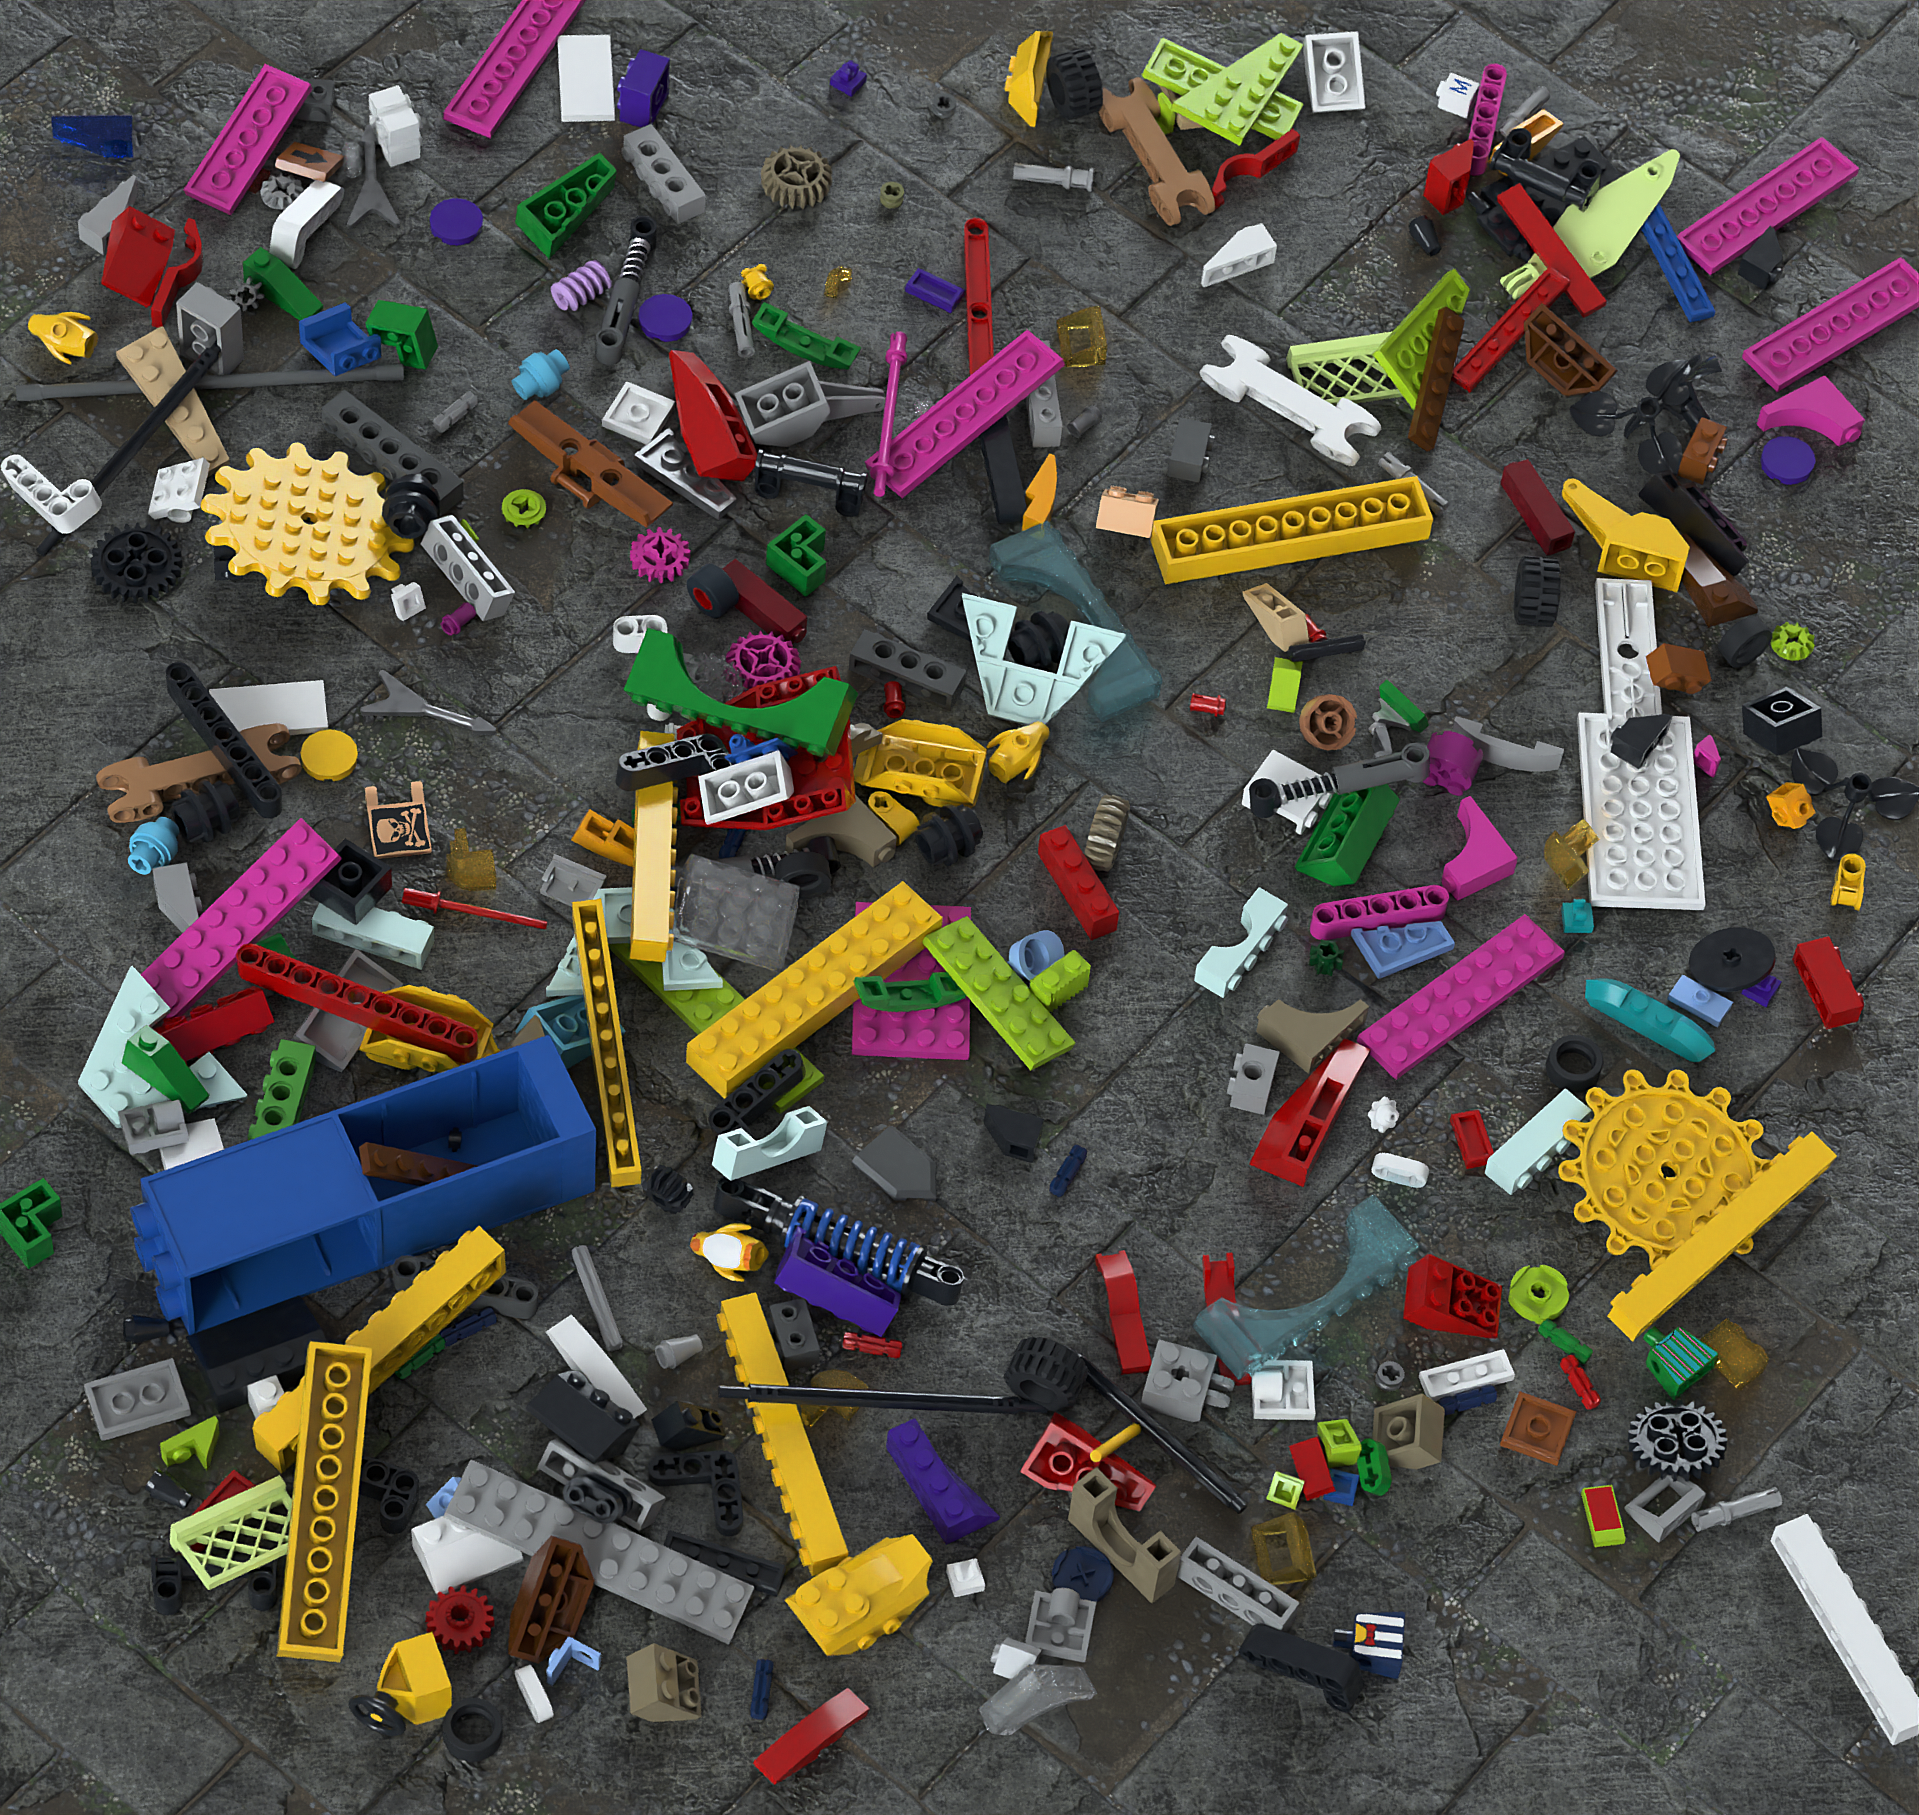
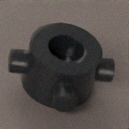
M454 1127L449 1133L448 1148H452V1152H457L458 1149H461L462 1131H459L458 1127Z

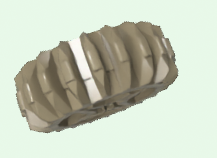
M790 144L788 149L780 146L778 152L772 151L770 157L764 161L763 168L761 169V185L765 189L766 196H771L772 202L780 201L781 207L787 204L790 205L791 209L795 206H800L803 210L805 205L808 204L813 207L815 201L822 203L824 196H828L832 185V169L827 158H822L821 151L813 153L812 146L808 149H803L802 144L798 148H793Z
M1104 795L1097 807L1085 849V857L1094 870L1110 871L1117 858L1130 810L1129 801L1122 799V797Z

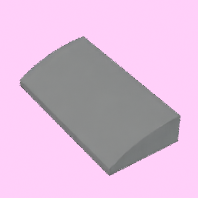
M357 949L347 958L336 974L379 992L399 988L403 985L401 981ZM313 1007L290 1041L315 1045L316 1061L342 1072L360 1047L367 1027Z

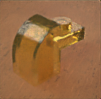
M1584 818L1572 826L1562 837L1555 830L1547 839L1544 847V857L1547 864L1567 889L1590 871L1580 855L1600 840Z
M466 828L454 829V841H449L450 854H446V871L450 880L456 886L468 891L496 889V870L492 849L469 852Z
M843 1370L823 1371L811 1379V1387L868 1389L869 1387L851 1373ZM801 1404V1421L811 1428L828 1408H831L849 1421L861 1407Z

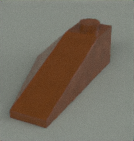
M1686 533L1682 534L1681 536L1690 548L1681 581L1708 628L1758 613V608L1748 590Z

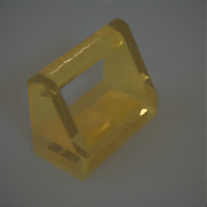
M1100 306L1087 307L1056 321L1064 367L1105 365L1107 343ZM1088 328L1091 347L1072 354L1068 329Z
M1291 1512L1251 1527L1260 1576L1263 1580L1271 1585L1307 1581L1317 1577L1306 1523L1297 1514ZM1286 1533L1293 1565L1272 1572L1265 1535Z

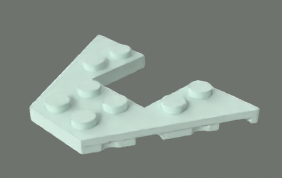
M962 593L986 708L990 717L1026 726L1040 721L1047 726L1126 639V634L1071 620L1057 674L1004 661V656L1017 607Z
M632 887L598 889L593 899L602 900L608 944L630 943ZM669 908V912H674L673 930L669 929V933L674 934L672 951H667L665 962H662L664 991L722 988V978L718 977L710 966L704 952L698 949L696 941L687 928L681 925L675 911ZM575 934L567 948L566 955L558 965V970L550 985L546 987V997L583 995Z
M133 966L128 970L78 1080V1085L116 1128L121 1127L118 1116L119 1111L170 1100L121 1063L127 1040L145 1025L151 1028L171 1012V1008ZM210 1052L206 1053L189 1067L209 1094V1099L194 1111L203 1107L211 1108L216 1107L217 1104L247 1099L246 1092Z

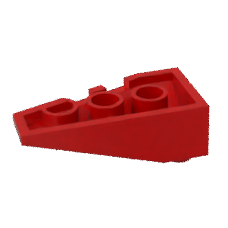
M1057 1412L1050 1419L1020 1470L1021 1473L1045 1488L1073 1492L1074 1484L1097 1467L1117 1487L1115 1505L1136 1511H1141L1156 1487L1155 1483L1114 1452L1099 1462L1092 1461L1090 1453L1101 1446L1102 1443L1083 1428Z

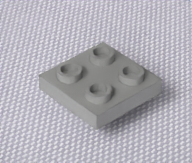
M167 1100L118 1112L119 1122L130 1155L189 1142L188 1131L179 1100Z
M1057 1588L1052 1593L1035 1590L1025 1644L1042 1649V1655L1085 1663L1096 1602L1080 1599L1077 1592L1067 1588Z

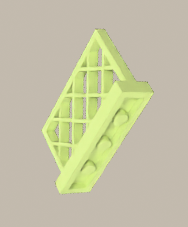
M1392 332L1296 345L1289 348L1286 361L1288 369L1292 370L1295 383L1303 388V384H1305L1306 390L1309 388L1322 395L1321 398L1323 400L1325 399V401L1334 406L1337 405L1341 398H1346L1354 403H1363L1403 397L1398 389L1390 390L1382 385L1388 375L1381 365L1376 362V358L1372 354ZM1360 359L1368 365L1363 372H1360L1350 366L1352 360ZM1334 363L1342 369L1335 376L1323 369L1326 364ZM1309 367L1316 373L1309 380L1300 374L1299 368ZM1371 367L1384 374L1379 382L1366 375ZM1345 370L1358 378L1353 386L1340 379ZM1319 374L1332 381L1327 390L1314 383ZM1361 380L1374 387L1371 393L1364 394L1356 389ZM1335 384L1348 391L1345 397H1337L1330 393Z
M279 1475L171 1525V1546L176 1552L181 1551L207 1590L287 1554L289 1536L286 1533L290 1526L292 1499L285 1491L286 1483ZM284 1504L288 1509L287 1517L271 1514L270 1511L272 1508ZM250 1518L263 1520L260 1529L243 1526V1523ZM267 1521L283 1524L282 1533L264 1531ZM224 1530L236 1532L233 1542L217 1539L216 1535ZM240 1534L257 1537L254 1547L237 1543ZM261 1539L279 1542L277 1548L272 1550L259 1548ZM195 1543L208 1545L205 1554L192 1552L189 1546ZM212 1547L230 1550L227 1559L210 1556ZM234 1551L251 1554L250 1560L244 1563L232 1561ZM207 1564L224 1567L222 1573L212 1578L205 1569Z

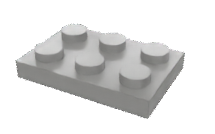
M173 1358L84 1384V1390L101 1441L191 1415V1410Z

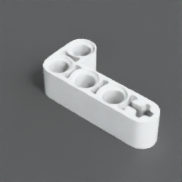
M315 180L276 219L272 230L269 253L279 258L286 266L293 269L298 268L304 256L306 239L340 206L344 196V188L327 181Z
M11 455L5 458L1 464V470L12 489L61 533L73 532L95 515L102 506V501L93 485L86 479L77 480L63 492H60L20 455Z
M658 615L624 616L618 618L613 625L614 648L621 653H638L647 628L667 633L666 621ZM647 704V712L652 719L662 721L671 716V714L656 709L655 705Z

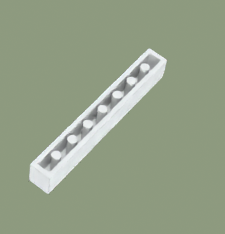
M1806 1514L1776 1526L1770 1540L1891 1744L1896 1745L1919 1735V1698L1915 1693L1914 1684L1911 1678L1907 1675L1905 1676L1901 1670L1896 1653L1893 1650H1889L1886 1645L1881 1628L1874 1624L1869 1617L1865 1602L1861 1598L1859 1599L1854 1592L1848 1574L1843 1573L1839 1567L1835 1552L1825 1544L1818 1524L1813 1523L1809 1515Z

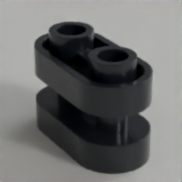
M587 1472L566 1483L563 1490L564 1499L571 1508L602 1524L611 1523L627 1515L633 1506L632 1496L627 1489L595 1472Z

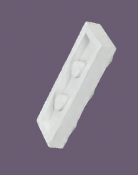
M1502 1349L1421 1371L1419 1380L1426 1396L1433 1401H1439L1440 1398L1454 1397V1394L1475 1388L1480 1390L1481 1387L1486 1385L1494 1386L1513 1381L1515 1373L1505 1350Z

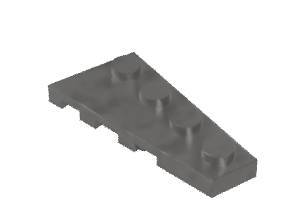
M669 428L634 455V464L717 520L735 507L737 498L717 478L698 475L687 446L684 443L679 444L674 438L675 434Z

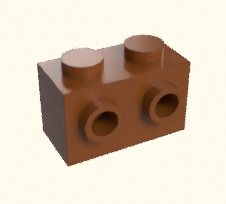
M1701 417L1682 456L1678 476L1701 485L1704 484L1708 473H1713L1719 460L1717 458L1718 453L1723 454L1728 439L1724 438L1726 426Z
M1663 643L1645 656L1653 686L1694 694L1701 691L1703 686L1712 681L1704 651Z

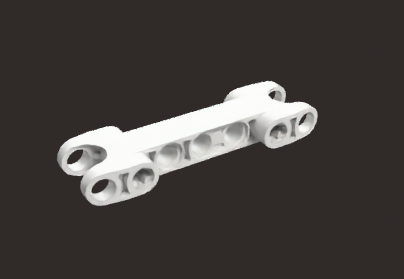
M1227 335L1221 343L1222 347L1235 359L1230 366L1217 367L1206 364L1200 370L1202 379L1219 394L1234 402H1240L1245 394L1315 434L1310 442L1316 450L1348 466H1354L1360 459V456L1346 441L1347 438L1355 433L1377 436L1381 430L1378 420L1356 403L1346 398H1341L1337 405L1334 406L1268 368L1267 364L1270 362L1268 354L1256 345L1237 336Z

